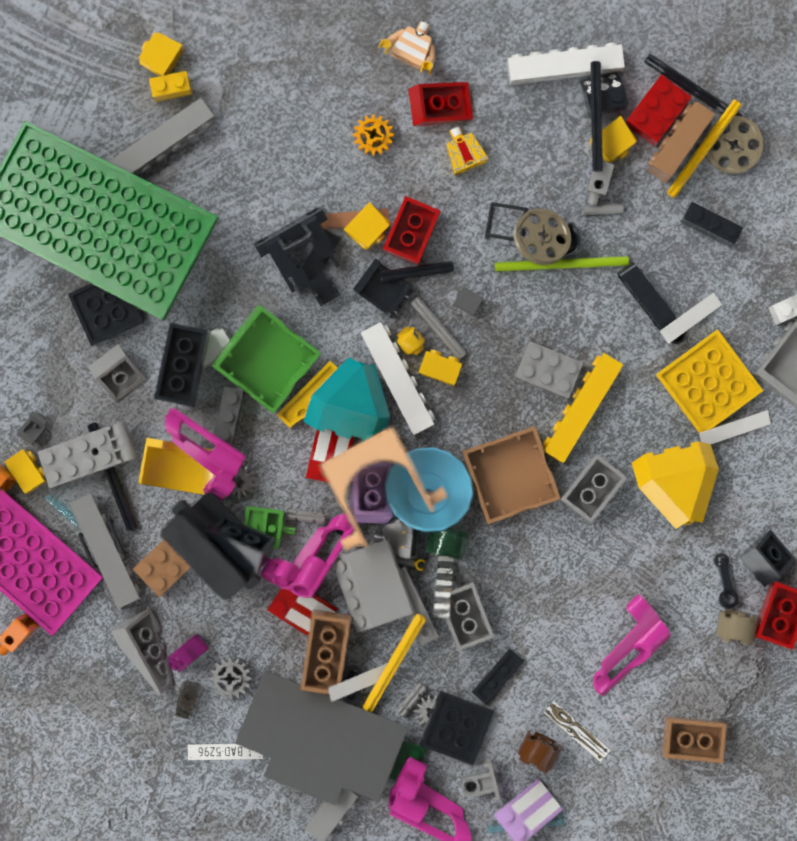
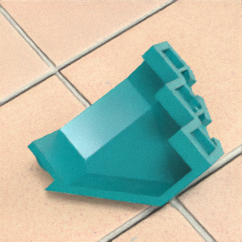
M348 357L312 394L304 422L319 431L324 432L326 428L336 432L335 435L349 439H351V436L362 438V442L385 431L390 414L376 365H366Z

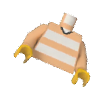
M420 21L417 29L408 26L406 29H401L390 35L387 39L381 40L378 49L384 47L386 49L385 54L390 49L391 56L420 70L421 73L422 70L426 69L429 71L428 75H431L436 55L432 38L426 35L430 29L427 23Z

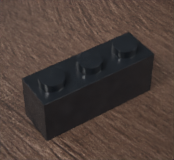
M694 202L688 205L680 221L730 248L735 245L743 230V227Z

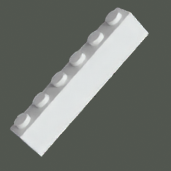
M608 43L605 47L590 45L586 49L580 50L578 47H573L563 52L556 49L546 54L532 52L529 56H522V54L512 55L507 61L509 83L514 85L590 76V63L592 61L601 62V74L622 72L625 67L622 45Z
M380 322L361 332L413 435L433 426V421L436 419L431 409L427 411L424 404L427 402L422 392L418 394L415 388L418 386L413 376L409 377L406 371L409 367L405 359L400 360L397 354L400 350L396 342L392 343L388 337L391 335V332L387 325L383 326Z

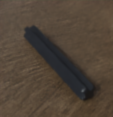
M453 261L386 270L379 273V278L381 282L448 273L454 271Z

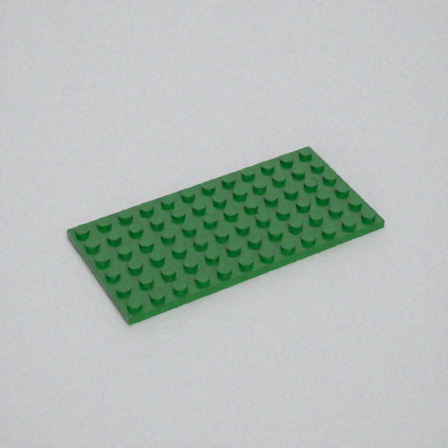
M24 121L0 165V237L165 321L219 217Z

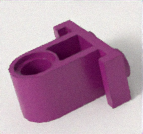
M197 633L167 658L169 660L168 663L174 671L177 670L180 673L206 652L209 646Z

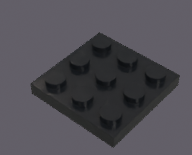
M88 284L68 294L92 347L144 323L136 306L93 284Z
M440 690L419 745L474 765L494 711Z

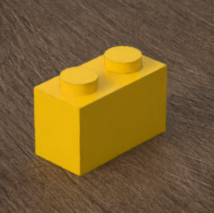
M187 71L149 78L152 97L155 102L193 95Z
M432 349L430 352L426 351L418 374L455 386L462 363H459L460 359L452 356L448 358L442 357L441 352Z
M22 449L4 461L23 492L30 494L45 484L47 480L41 466L38 467L35 462L37 458L31 450L28 452L27 449Z

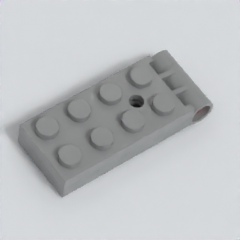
M126 421L37 452L49 488L61 486L138 458Z

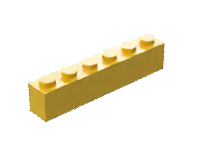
M605 353L601 356H596L592 363L594 366L591 373L587 371L582 379L584 382L582 388L575 390L572 395L574 401L571 405H566L562 412L564 414L561 422L557 420L552 428L555 432L551 438L547 437L542 445L545 454L562 464L623 367L622 363Z

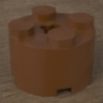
M528 730L517 753L522 763L526 765L531 763L537 766L539 771L548 773L549 770H553L563 747L560 744L558 747L555 746V740L544 734L535 732L532 735L531 731Z

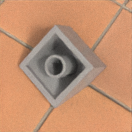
M119 344L88 367L96 381L116 402L146 379Z

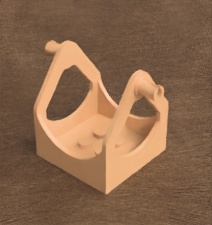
M388 428L321 464L327 479L355 529L354 534L341 540L346 552L359 544L363 545L364 548L368 547L345 503V491L350 479L366 464L379 460H392L404 465L431 513L435 511L433 508L435 507L434 504L448 498L443 487L430 494L425 492L393 428Z

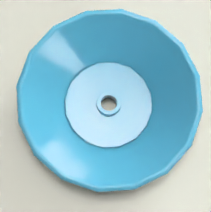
M430 447L417 448L406 453L424 490L433 492L443 487L448 497L434 504L435 507L433 508L435 511L432 513L406 467L399 462H395L392 465L385 483L386 498L394 515L407 526L425 532L442 531L458 523L469 510L473 497L472 479L464 464L450 452Z

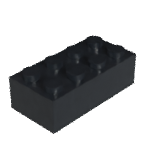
M170 322L154 399L195 408L210 331Z

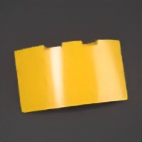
M146 438L139 484L205 495L203 489L214 474L173 442Z

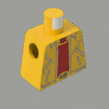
M460 127L449 131L453 141L447 143V151L454 176L488 161L487 155L472 133L463 135Z

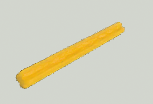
M734 99L668 189V195L673 198L677 196L741 108L742 104Z
M415 615L363 705L364 710L372 713L424 625L426 618L423 615Z

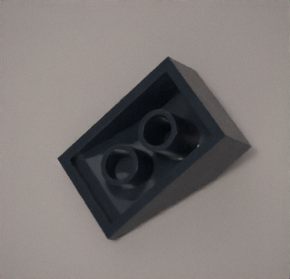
M223 516L208 533L238 566L257 573L270 559L277 539L227 516Z

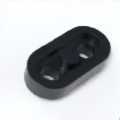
M355 665L347 666L343 671L342 682L351 679L349 677V672L351 671L355 672L356 676L362 674L360 668ZM361 690L356 691L353 698L348 695L342 697L343 701L350 705L356 704L361 698Z

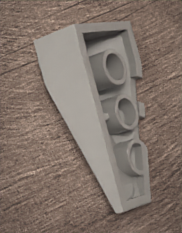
M147 609L123 621L111 630V633L125 655L157 694L161 695L173 685L169 663L165 660L163 653L165 647L164 643H161L159 636L160 626L151 609Z

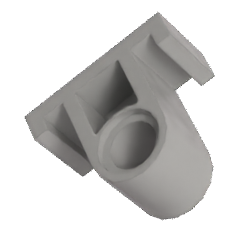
M491 760L483 761L484 767H488L489 770L465 776L461 782L462 791L469 797L495 792L494 795H491L493 802L499 801L503 791L501 784L496 783L495 776L498 775L496 764H492ZM469 781L476 783L477 786L474 790L466 788V784Z

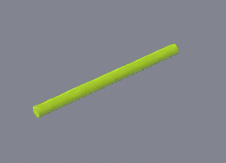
M629 257L560 259L556 263L549 265L535 264L531 261L495 262V272L627 266L629 264Z

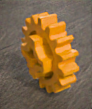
M372 114L371 119L366 115L364 122L359 119L358 123L360 126H354V130L357 133H353V138H357L354 144H360L358 150L362 151L364 149L366 156L371 152L372 157L375 156V152H378L381 156L383 149L388 151L387 144L392 145L393 141L390 138H394V133H389L393 130V127H387L389 121L385 120L383 122L381 115L378 119H375L374 114ZM381 126L384 128L386 136L381 133ZM376 132L377 137L371 139L370 134ZM361 135L366 138V144L362 142ZM376 144H382L378 147H373Z

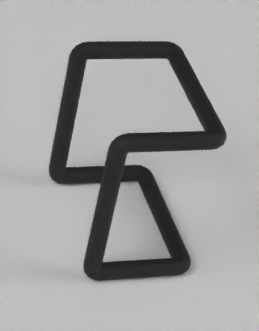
M492 202L489 208L485 239L487 240L488 237L514 241V237L489 233L493 208L497 206L524 211L523 214L528 212V208ZM524 229L520 230L521 236L524 235Z
M109 519L107 523L122 555H126L128 552L124 551L112 525L113 520ZM79 533L78 537L92 567L98 568L84 541L83 533Z

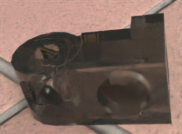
M188 680L182 682L175 716L188 720L191 719L201 684Z

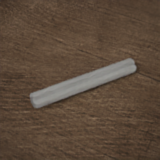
M419 297L415 298L411 302L412 306L458 359L463 358L466 355V351Z

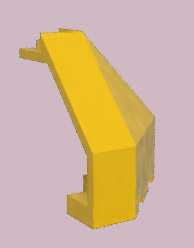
M697 441L690 443L691 447L680 449L679 446L664 449L662 454L653 455V452L646 453L631 463L639 489L675 529L682 525H690L694 521L703 523L719 471L711 444Z

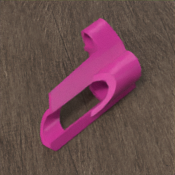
M170 409L165 417L167 433L172 435V442L214 474L203 491L204 494H214L221 501L235 487L236 483L234 480L246 456L177 409ZM182 423H185L214 443V449L207 451L181 433Z
M347 514L337 515L329 522L328 526L318 528L292 564L280 558H270L260 575L265 580L283 589L291 590L297 596L303 598L312 597L344 546L341 540L351 536L355 530L351 522H349ZM332 530L344 531L326 562L316 557Z
M639 594L626 605L627 612L638 624L601 662V668L593 677L594 689L600 696L606 695L634 667L645 662L671 637L668 628L660 620L658 614ZM635 648L640 654L617 676L610 680L608 672Z
M409 757L397 777L396 784L393 785L388 799L389 815L441 841H471V833L468 824L464 820L463 808L423 784V776L427 765ZM428 806L452 818L455 825V837L428 825L422 820Z

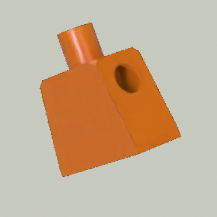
M26 613L17 617L0 636V654L6 656L9 651L14 652L19 649L40 625Z

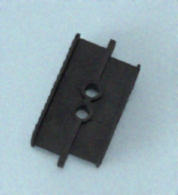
M206 493L193 506L186 500L181 499L172 508L175 516L161 529L162 538L220 598L230 600L244 586L247 589H252L260 581V576L257 573L248 572L238 566L208 534L209 530L223 516L242 523L217 496L212 493Z

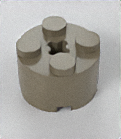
M720 610L716 634L718 637H721V640L726 642H733V639L741 640L740 643L752 645V641L755 640L759 617L754 614L752 618L747 617V612L726 610L724 612Z

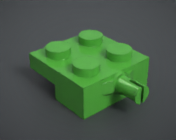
M246 506L244 524L277 538L274 549H280L281 539L284 534L294 536L296 532L288 531H296V527L285 526L284 510Z

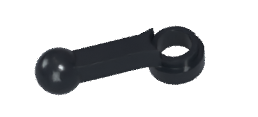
M719 553L714 557V564L719 569L723 587L718 601L724 609H733L738 604L739 598L731 585L727 567L729 558L726 554ZM731 594L734 597V602L731 604L726 603L724 595Z

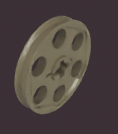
M734 116L728 124L730 126L729 132L721 134L717 139L720 143V148L716 151L710 149L706 154L708 160L716 169L730 174L741 173L753 167L759 160L763 150V137L756 124L745 117ZM742 122L749 125V131L744 134L738 130V126ZM715 124L710 128L707 135L710 133ZM724 139L732 142L734 140H737V145L740 148L744 149V151H742L739 148H734L733 150H731V145ZM756 139L759 146L756 150L749 149V140ZM726 156L729 158L730 163L727 167L719 165L720 157ZM741 156H746L749 159V163L745 167H741L738 164V159Z
M538 208L526 212L518 220L514 228V242L518 251L527 260L535 264L549 265L556 263L567 253L571 244V233L567 223L561 216L551 210ZM530 216L537 217L539 223H532L530 221ZM548 220H555L557 227H551L548 224ZM525 229L529 236H521L519 230ZM541 232H542V234H543V237H545V239H544L543 242H542V237L539 236V235L541 234ZM556 237H563L565 244L558 243ZM528 246H533V247H535L536 250H537V253H536V254H531V253H529V251H528V249H527ZM546 250L554 251L555 257L547 256Z

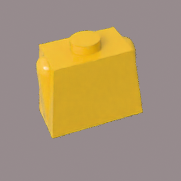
M154 32L150 40H146L142 46L139 63L158 76L169 75L185 48L183 44L172 40L166 35Z
M621 116L602 129L603 159L610 164L617 158L622 160L630 153L629 149L637 142L636 137L627 127Z
M369 202L343 230L361 248L369 250L375 243L380 244L386 237L384 233L390 228V221Z

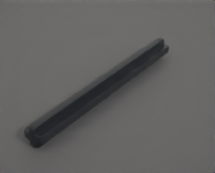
M648 54L645 58V64L723 115L729 105L654 55ZM739 112L735 114V116H743Z
M592 61L590 63L593 172H602L601 62Z
M96 422L87 425L89 433L99 430L98 423ZM111 467L104 470L126 529L130 531L137 528L115 468Z

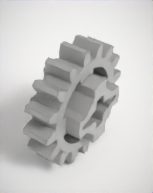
M229 657L228 662L223 658L221 659L222 664L216 663L217 669L210 671L214 674V676L209 678V680L214 681L211 688L216 687L215 694L221 692V698H224L226 695H228L229 700L232 699L233 695L239 698V692L245 694L246 690L244 687H250L247 680H251L252 676H247V673L251 670L244 668L245 662L239 664V658L235 662L232 657ZM227 666L226 672L224 674H219L220 670L223 667ZM235 667L239 668L242 674H239L235 670ZM230 673L232 674V677L237 678L234 679L232 683H230L229 679L225 678ZM237 682H243L239 689L234 690ZM219 683H223L226 686V690Z

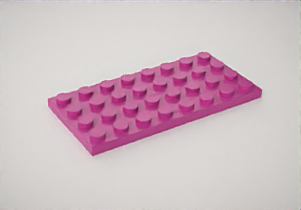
M0 491V591L50 635L54 636L103 577L7 492Z

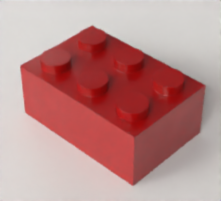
M661 74L625 123L629 129L655 147L692 97Z
M405 196L383 247V252L419 266L441 210Z
M773 582L769 584L758 616L755 637L793 650L797 640V589Z

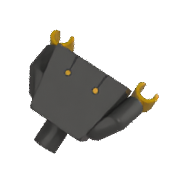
M395 517L391 519L390 524L384 525L383 532L376 531L374 533L375 543L389 539L398 565L410 568L415 566L419 571L424 570V568H418L417 566L420 561L425 562L421 558L417 559L418 529L407 526L399 518Z

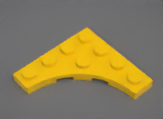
M329 361L276 415L289 428L304 419L312 394L338 368Z

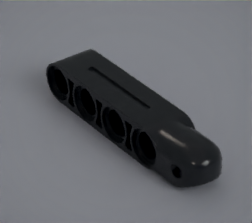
M634 262L629 263L617 272L621 282L659 331L677 319ZM686 331L670 343L674 345L682 343L685 340Z

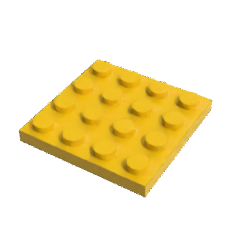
M718 329L655 374L698 434L714 428L763 392V389Z

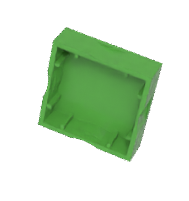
M258 304L211 363V366L274 414L291 393L295 383L305 375L321 353Z

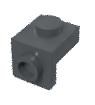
M32 411L29 414L28 420L18 430L17 435L33 446L46 430L48 421L42 414Z

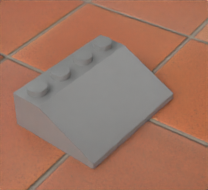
M389 539L341 555L333 563L357 632L415 613Z

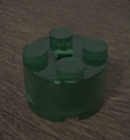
M452 528L442 531H430L426 551L440 556L463 560L469 533L457 532Z

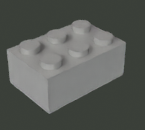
M529 341L514 379L567 400L571 395L583 362Z
M594 454L559 500L588 523H592L627 477L598 454Z
M474 582L452 589L449 617L445 618L457 650L460 651L494 638Z

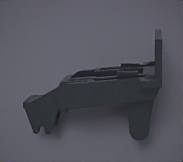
M318 206L253 244L261 258L270 253L292 293L295 292V287L288 278L290 277L293 278L300 291L309 287L321 307L340 296L335 284L331 279L327 281L322 271L308 278L302 266H296L290 256V253L311 242L321 260L330 256L335 267H339L333 255L337 252L321 226V223L327 221L328 218L323 209ZM304 232L306 233V236L288 245L287 247L284 245V243L290 241L298 235Z

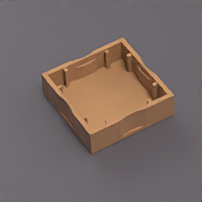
M535 426L462 451L486 524L561 499L553 475L547 466L544 450Z

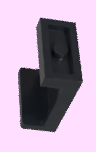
M375 258L353 288V291L391 318L393 314L396 316L402 309L400 305L402 301L410 298L414 292L411 290L413 285L403 279L381 282L379 273L389 269Z

